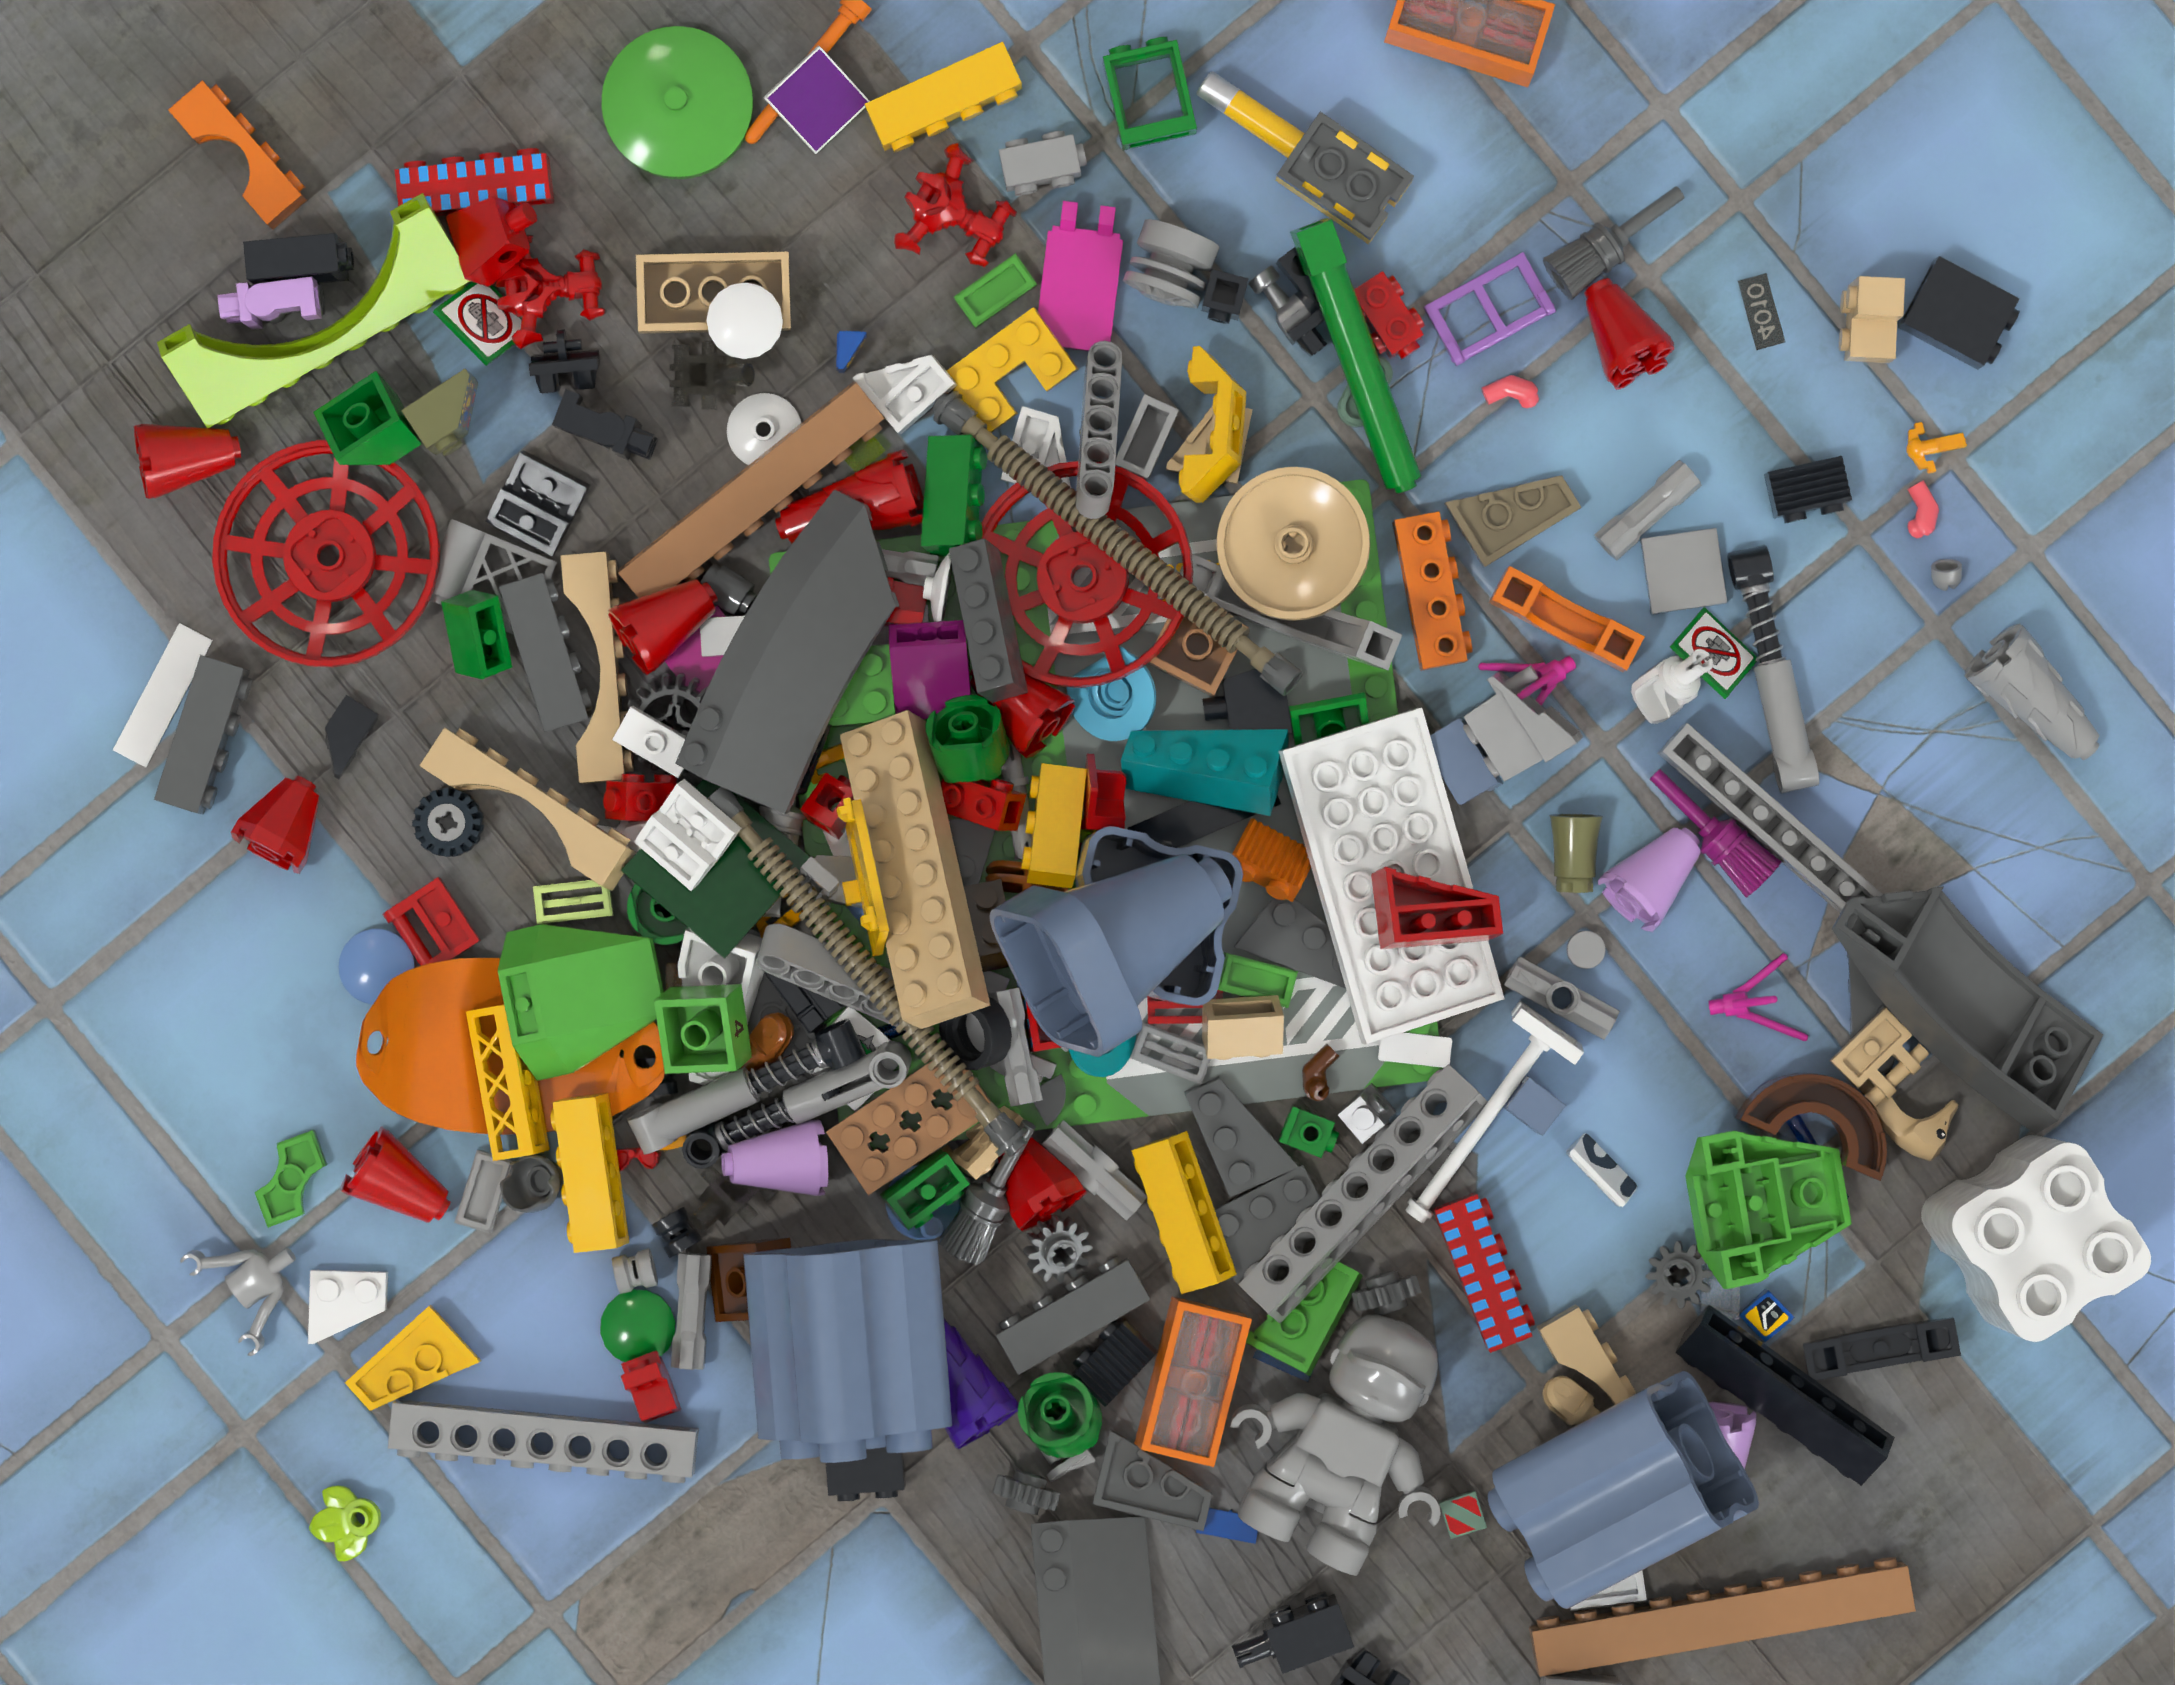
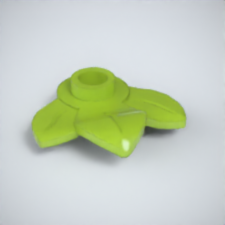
M337 1485L322 1490V1496L327 1508L321 1510L313 1517L309 1525V1531L319 1540L334 1542L338 1561L351 1560L359 1556L366 1549L368 1535L378 1529L381 1521L380 1509L369 1499L357 1498L345 1486ZM357 1512H360L364 1515V1524H361L356 1517Z

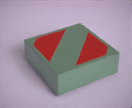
M1475 1490L1439 1501L1450 1539L1487 1528Z

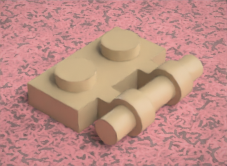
M1883 1008L1829 1061L1855 1088H1859L1869 1079L1874 1087L1865 1097L1876 1107L1885 1097L1889 1099L1897 1092L1895 1087L1909 1074L1914 1075L1921 1068L1920 1063L1929 1055V1052L1921 1044H1918L1908 1053L1902 1045L1912 1034L1887 1008ZM1893 1055L1899 1063L1884 1077L1878 1069Z

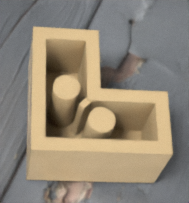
M1859 276L1848 285L1847 291H1842L1840 310L1841 313H1846V328L1840 329L1839 351H1845L1844 361L1890 363L1896 359L1897 321L1904 315L1905 278Z

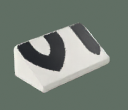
M1585 1133L1580 1136L1566 1150V1154L1616 1206L1623 1207L1637 1189L1636 1183L1589 1134Z

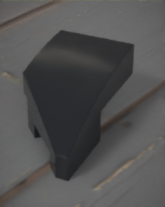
M347 695L325 726V741L333 765V774L338 780L357 754V749L378 720L377 713Z

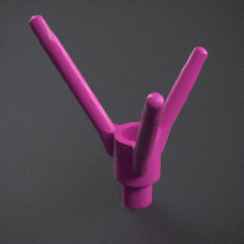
M1567 656L1560 661L1554 659L1547 664L1480 663L1478 668L1479 670L1521 672L1531 665L1539 678L1518 693L1517 696L1523 700L1541 688L1542 690L1537 696L1536 701L1542 705L1556 687V684L1565 680L1566 674L1576 669V664L1570 656Z
M1785 953L1769 963L1745 984L1733 990V993L1723 994V998L1709 1000L1711 1015L1725 1013L1726 1017L1736 1015L1738 1018L1753 1021L1802 1041L1808 1040V1035L1750 1012L1749 1007L1777 1002L1776 996L1748 998L1747 992L1788 959Z

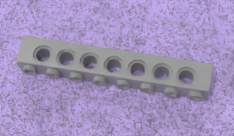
M1688 723L1681 725L1659 750L1658 754L1730 818L1733 817L1738 825L1747 830L1754 839L1782 861L1787 868L1839 913H1841L1850 898L1861 896L1871 898L1883 895Z
M1449 1064L1443 1070L1436 1071L1429 1078L1427 1087L1417 1097L1409 1099L1404 1104L1401 1114L1391 1125L1388 1124L1379 1130L1373 1144L1365 1152L1357 1154L1350 1161L1349 1169L1338 1180H1333L1325 1187L1322 1197L1313 1207H1308L1300 1213L1295 1226L1286 1235L1279 1236L1272 1243L1270 1252L1260 1262L1254 1263L1247 1269L1244 1279L1238 1285L1272 1318L1281 1323L1479 1115L1488 1101ZM1447 1102V1107L1443 1113L1433 1115L1434 1109L1438 1104ZM1421 1130L1420 1136L1415 1142L1407 1143L1411 1132ZM1394 1157L1392 1167L1381 1171L1382 1163L1387 1158ZM1362 1185H1368L1366 1194L1361 1198H1355L1357 1189ZM1337 1212H1342L1340 1221L1336 1225L1329 1226L1331 1216ZM1310 1240H1315L1316 1243L1313 1250L1303 1254L1304 1245ZM1285 1267H1289L1287 1277L1282 1281H1277L1278 1272Z
M397 1399L392 1403L388 1448L398 1449L397 1455L402 1457H420V1452L435 1453V1459L443 1461H458V1455L473 1457V1463L495 1465L496 1459L511 1460V1467L533 1468L534 1463L549 1464L548 1470L557 1472H571L572 1466L587 1468L586 1473L590 1475L609 1476L610 1470L625 1471L624 1477L630 1479H647V1474L662 1475V1481L685 1483V1477L692 1478L695 1474L699 1428ZM431 1421L438 1426L439 1437L437 1440L428 1441L422 1436L421 1425L423 1422ZM462 1425H470L476 1430L477 1441L475 1444L468 1445L460 1440L458 1431ZM499 1429H508L513 1432L515 1444L512 1448H503L497 1443L496 1434ZM544 1432L552 1437L553 1448L551 1451L542 1452L535 1447L534 1437L537 1433ZM584 1436L590 1441L591 1452L588 1455L581 1456L573 1451L571 1444L574 1437ZM611 1441H624L629 1447L628 1457L625 1459L614 1458L609 1450ZM653 1443L663 1445L667 1451V1459L661 1463L651 1461L647 1455L649 1445Z

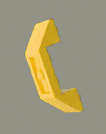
M1193 346L1192 359L1189 360L1187 367L1190 383L1204 394H1215L1213 397L1215 427L1210 434L1212 454L1184 455V465L1179 472V485L1183 494L1195 503H1203L1241 465L1247 392L1211 354L1201 346Z

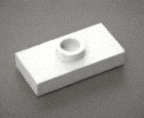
M631 706L612 740L677 778L684 771V768L675 764L686 736L635 706Z

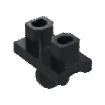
M565 329L557 330V341L543 342L544 353L558 352L557 354L531 356L529 372L530 376H535L540 393L560 391L559 373L573 372L575 389L595 388L597 369L600 364L599 349L568 352L582 350L581 339L567 340Z

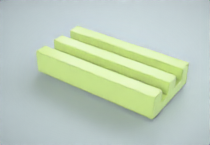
M593 880L533 886L537 924L614 916L610 890ZM593 887L602 888V894L545 901L542 899V893ZM603 902L604 909L544 916V908Z

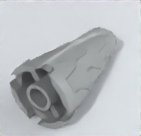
M2016 624L2007 628L1989 642L1993 647L1987 653L1981 650L1974 657L1965 671V678L1986 697L1991 696L2015 719L2019 717L2044 741H2050L2069 757L2074 759L2080 757L2082 760H2086L2099 748V744L2096 742L2099 738L2098 732L2084 714L2081 704L2062 683L2063 678L2044 656L2041 646L2023 625Z

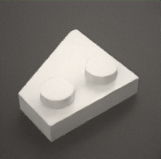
M932 355L916 358L911 362L903 364L897 363L886 366L884 369L869 373H859L853 377L854 381L899 434L905 432L929 411L942 394L949 393L957 386L953 378Z
M310 1270L308 1344H315L387 1310L388 1272Z

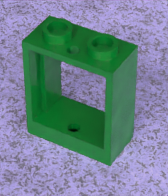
M1158 37L1146 41V47L1132 50L1131 45H1122L1109 49V55L1103 56V66L1122 151L1195 135L1197 132L1177 40L1168 41V37ZM1169 58L1182 116L1128 128L1115 69Z

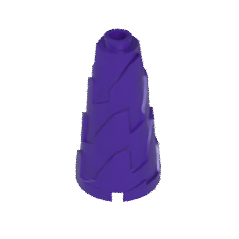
M944 1318L952 1426L946 1427L945 1430L956 1449H960L989 1433V1430L994 1426H1000L1018 1412L1019 1403L1002 1381H998L980 1355L973 1353L955 1326H950Z

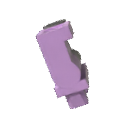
M313 277L258 283L253 286L248 282L236 284L237 293L218 295L220 318L226 319L229 324L242 322L252 330L263 328L261 320L277 324L284 319L285 314L301 311V316L305 320L322 319L321 315H325L323 290Z

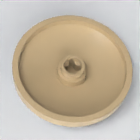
M1284 467L1256 476L1235 493L1226 506L1219 523L1217 554L1221 570L1229 586L1249 607L1261 614L1280 620H1306L1321 616L1335 609L1357 588L1369 560L1370 534L1361 506L1343 484L1318 470L1304 467Z

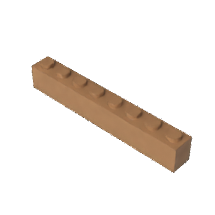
M853 381L618 569L619 575L638 598L676 586L682 580L688 582L696 579L705 571L701 566L712 556L719 560L734 548L731 541L742 532L746 537L755 532L764 524L761 520L763 515L771 509L778 513L793 501L790 495L801 485L806 490L823 477V474L820 472L822 468L831 461L836 466L845 460L853 452L850 449L852 444L860 438L867 442L882 430L879 423L885 418L860 386Z

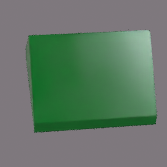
M1365 692L1289 706L1294 746L1369 723Z

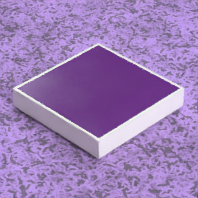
M820 46L812 50L763 97L814 154H817L865 108V103L870 102Z

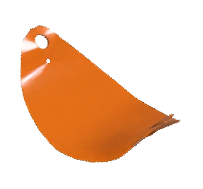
M458 958L429 963L407 970L392 978L386 984L362 1021L356 1054V1067L361 1080L384 1106L401 1116L419 1123L452 1131L488 1134L466 1011L504 1004L498 976L500 958ZM494 1014L479 1017L482 1033L489 1039H492L497 1031ZM655 1022L578 1071L538 1081L547 1132L555 1131L550 1117L553 1102L570 1097L609 1093L611 1115L614 1116L653 1093L663 1081L665 1075L659 1031ZM380 1031L383 1040L381 1049L376 1054H371L367 1047L368 1038L373 1032ZM639 1046H649L655 1052L656 1059L652 1067L641 1068L636 1064L634 1053ZM621 1050L624 1051V1056H623V1058H621V1056H620V1051H621ZM492 1052L487 1060L488 1069L498 1077L504 1068L503 1060L495 1052ZM499 1089L494 1097L495 1107L505 1114L511 1105L510 1099L505 1092ZM506 1126L501 1135L516 1133Z

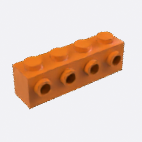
M1439 511L1394 520L1392 524L1420 671L1467 662V654L1473 653L1469 631L1462 632L1460 617L1465 616V606L1462 594H1455L1452 579H1458V569L1455 557H1448L1445 542L1451 541L1448 520H1441Z

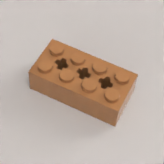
M930 1061L905 1078L897 1087L890 1088L826 1131L868 1196L979 1122L975 1117L977 1113L963 1097L959 1101H956L954 1098L951 1099L949 1102L952 1106L949 1109H945L942 1105L939 1107L934 1105L933 1100L937 1098L934 1092L940 1089L943 1093H946L952 1084L950 1082L943 1086L940 1082L945 1078V1075L938 1079L934 1076L939 1070L938 1067L933 1071L928 1069V1065L933 1061ZM964 1069L962 1073L965 1074L969 1070ZM973 1074L968 1080L972 1081L976 1077ZM978 1083L975 1088L988 1103H991L992 1101L980 1083ZM957 1090L952 1093L953 1097L958 1093ZM907 1110L911 1114L918 1112L922 1120L917 1123L921 1127L915 1131L911 1126L905 1129L901 1123L905 1119L902 1113ZM873 1132H877L880 1136L886 1133L890 1139L886 1143L889 1149L884 1152L880 1148L873 1149L870 1146V1142L873 1141L870 1135Z

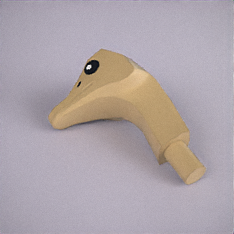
M1867 1079L1858 1089L1866 1095L1874 1085ZM1885 1097L1874 1109L1877 1112L1882 1128L1899 1147L1913 1156L1931 1161L1940 1154L1945 1146L1947 1132L1959 1104L1955 1100H1951L1943 1109L1924 1119H1915L1906 1115L1900 1110L1892 1097L1889 1099Z

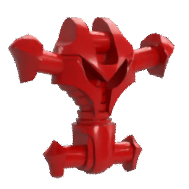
M958 143L950 144L944 149L946 157L949 159L945 173L929 174L918 172L915 179L921 184L919 191L916 195L911 192L906 193L904 198L913 212V220L916 223L906 234L904 232L895 234V248L910 250L920 255L921 248L917 244L928 232L933 235L935 231H941L942 228L948 229L949 226L955 227L958 225L959 228L964 229V232H966L965 236H972L977 239L972 251L965 253L970 264L986 267L989 264L985 260L986 255L991 247L993 248L1002 241L1004 236L1003 226L1009 215L1016 217L1017 211L1007 200L995 201L996 209L991 218L985 216L984 212L980 209L978 212L976 210L973 211L971 208L968 209V204L964 201L965 196L963 195L962 184L964 181L959 180L963 164L969 165L974 160L962 151Z
M527 235L529 244L532 242L534 235ZM583 249L579 254L575 255V258L579 261L580 272L567 271L563 276H555L543 268L538 258H531L529 251L526 256L495 282L496 287H505L506 296L497 300L498 309L513 313L515 316L522 318L521 329L517 330L512 336V340L518 348L522 350L529 344L543 341L542 335L536 333L537 318H543V313L547 311L551 301L556 300V297H565L569 301L583 298L584 310L580 316L587 318L589 321L605 314V309L599 308L598 305L602 281L598 277V273L595 272L594 260L600 259V255L597 252Z

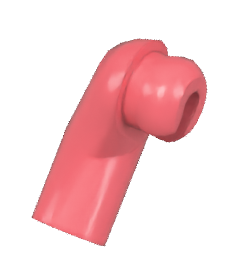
M1514 375L1506 376L1481 388L1488 405L1507 396L1519 400L1523 408H1532L1539 401L1537 386L1531 381Z
M1923 480L1907 489L1918 508L1915 519L1909 521L1907 525L1909 533L1916 539L1922 538L1924 535L1929 536L1935 530L1939 513L1938 504Z

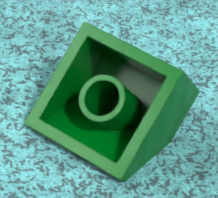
M374 371L313 412L336 461L340 465H391L422 444L401 411L404 409V406L399 396L377 371Z

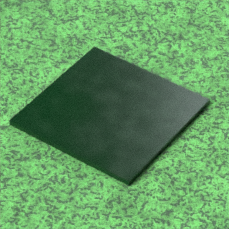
M704 779L696 787L706 798L720 788V786ZM732 792L739 804L744 808V813L753 822L750 826L763 841L769 837L773 839L774 843L769 848L774 845L779 846L780 851L776 856L784 852L787 857L782 863L787 860H791L793 863L789 871L794 867H797L800 871L801 866L810 856ZM740 836L735 837L723 855L692 891L685 887L643 849H640L621 870L622 873L724 959L781 897L779 894L784 889L781 888L776 891L773 885L777 880L773 883H769L766 880L771 872L765 876L760 873L765 865L758 869L754 866V862L758 857L753 861L748 859L747 856L752 850Z

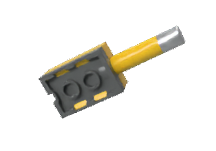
M1214 71L1207 75L1197 91V96L1288 158L1277 173L1275 181L1368 245L1388 216V213L1384 211L1386 205L1389 203L1395 207L1414 178V175L1321 111L1304 133Z

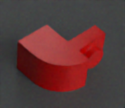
M657 1350L621 1363L624 1374L620 1375L625 1390L632 1394L642 1422L648 1423L682 1410L667 1368Z

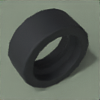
M989 997L990 1006L970 1012L978 1019L984 1032L985 1043L983 1052L977 1050L968 1036L966 1027L967 1014L941 1022L939 1025L941 1041L945 1040L948 1043L944 1050L946 1051L951 1047L954 1052L949 1058L951 1059L958 1055L960 1060L956 1065L959 1066L964 1062L967 1066L965 1070H979L994 1065L1003 1060L1010 1049L1012 1038L1010 1021L1001 1005L991 997Z

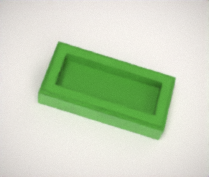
M1015 253L955 295L954 299L974 328L977 329L1034 289L1037 283Z
M1223 952L1225 960L1218 990L1244 997L1278 995L1281 1006L1289 1008L1298 971Z

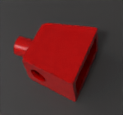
M490 197L446 216L453 243L459 256L464 279L489 287L529 253L530 245L525 229L537 222L536 212L530 204L524 202L516 206L514 203L498 197Z

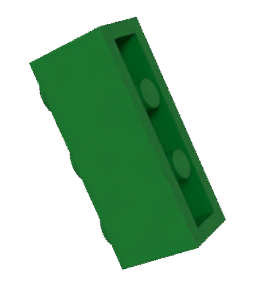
M972 435L928 436L921 547L931 555L947 556L950 548L982 539L983 531L979 520V510L985 501V491L981 480L982 470L987 466V452L984 446L973 438Z

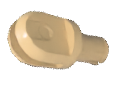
M1567 1376L1554 1377L1544 1385L1542 1392L1544 1403L1568 1425L1581 1424L1601 1413L1593 1406V1395Z

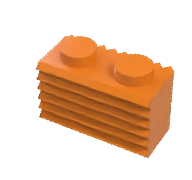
M1255 818L1250 819L1232 852V855L1238 859L1242 866V881H1253L1263 886L1270 896L1278 900L1287 899L1293 902L1311 869L1306 847L1302 843H1297L1296 840H1291L1289 836H1284L1283 833H1278L1275 829L1263 825L1262 822H1257Z

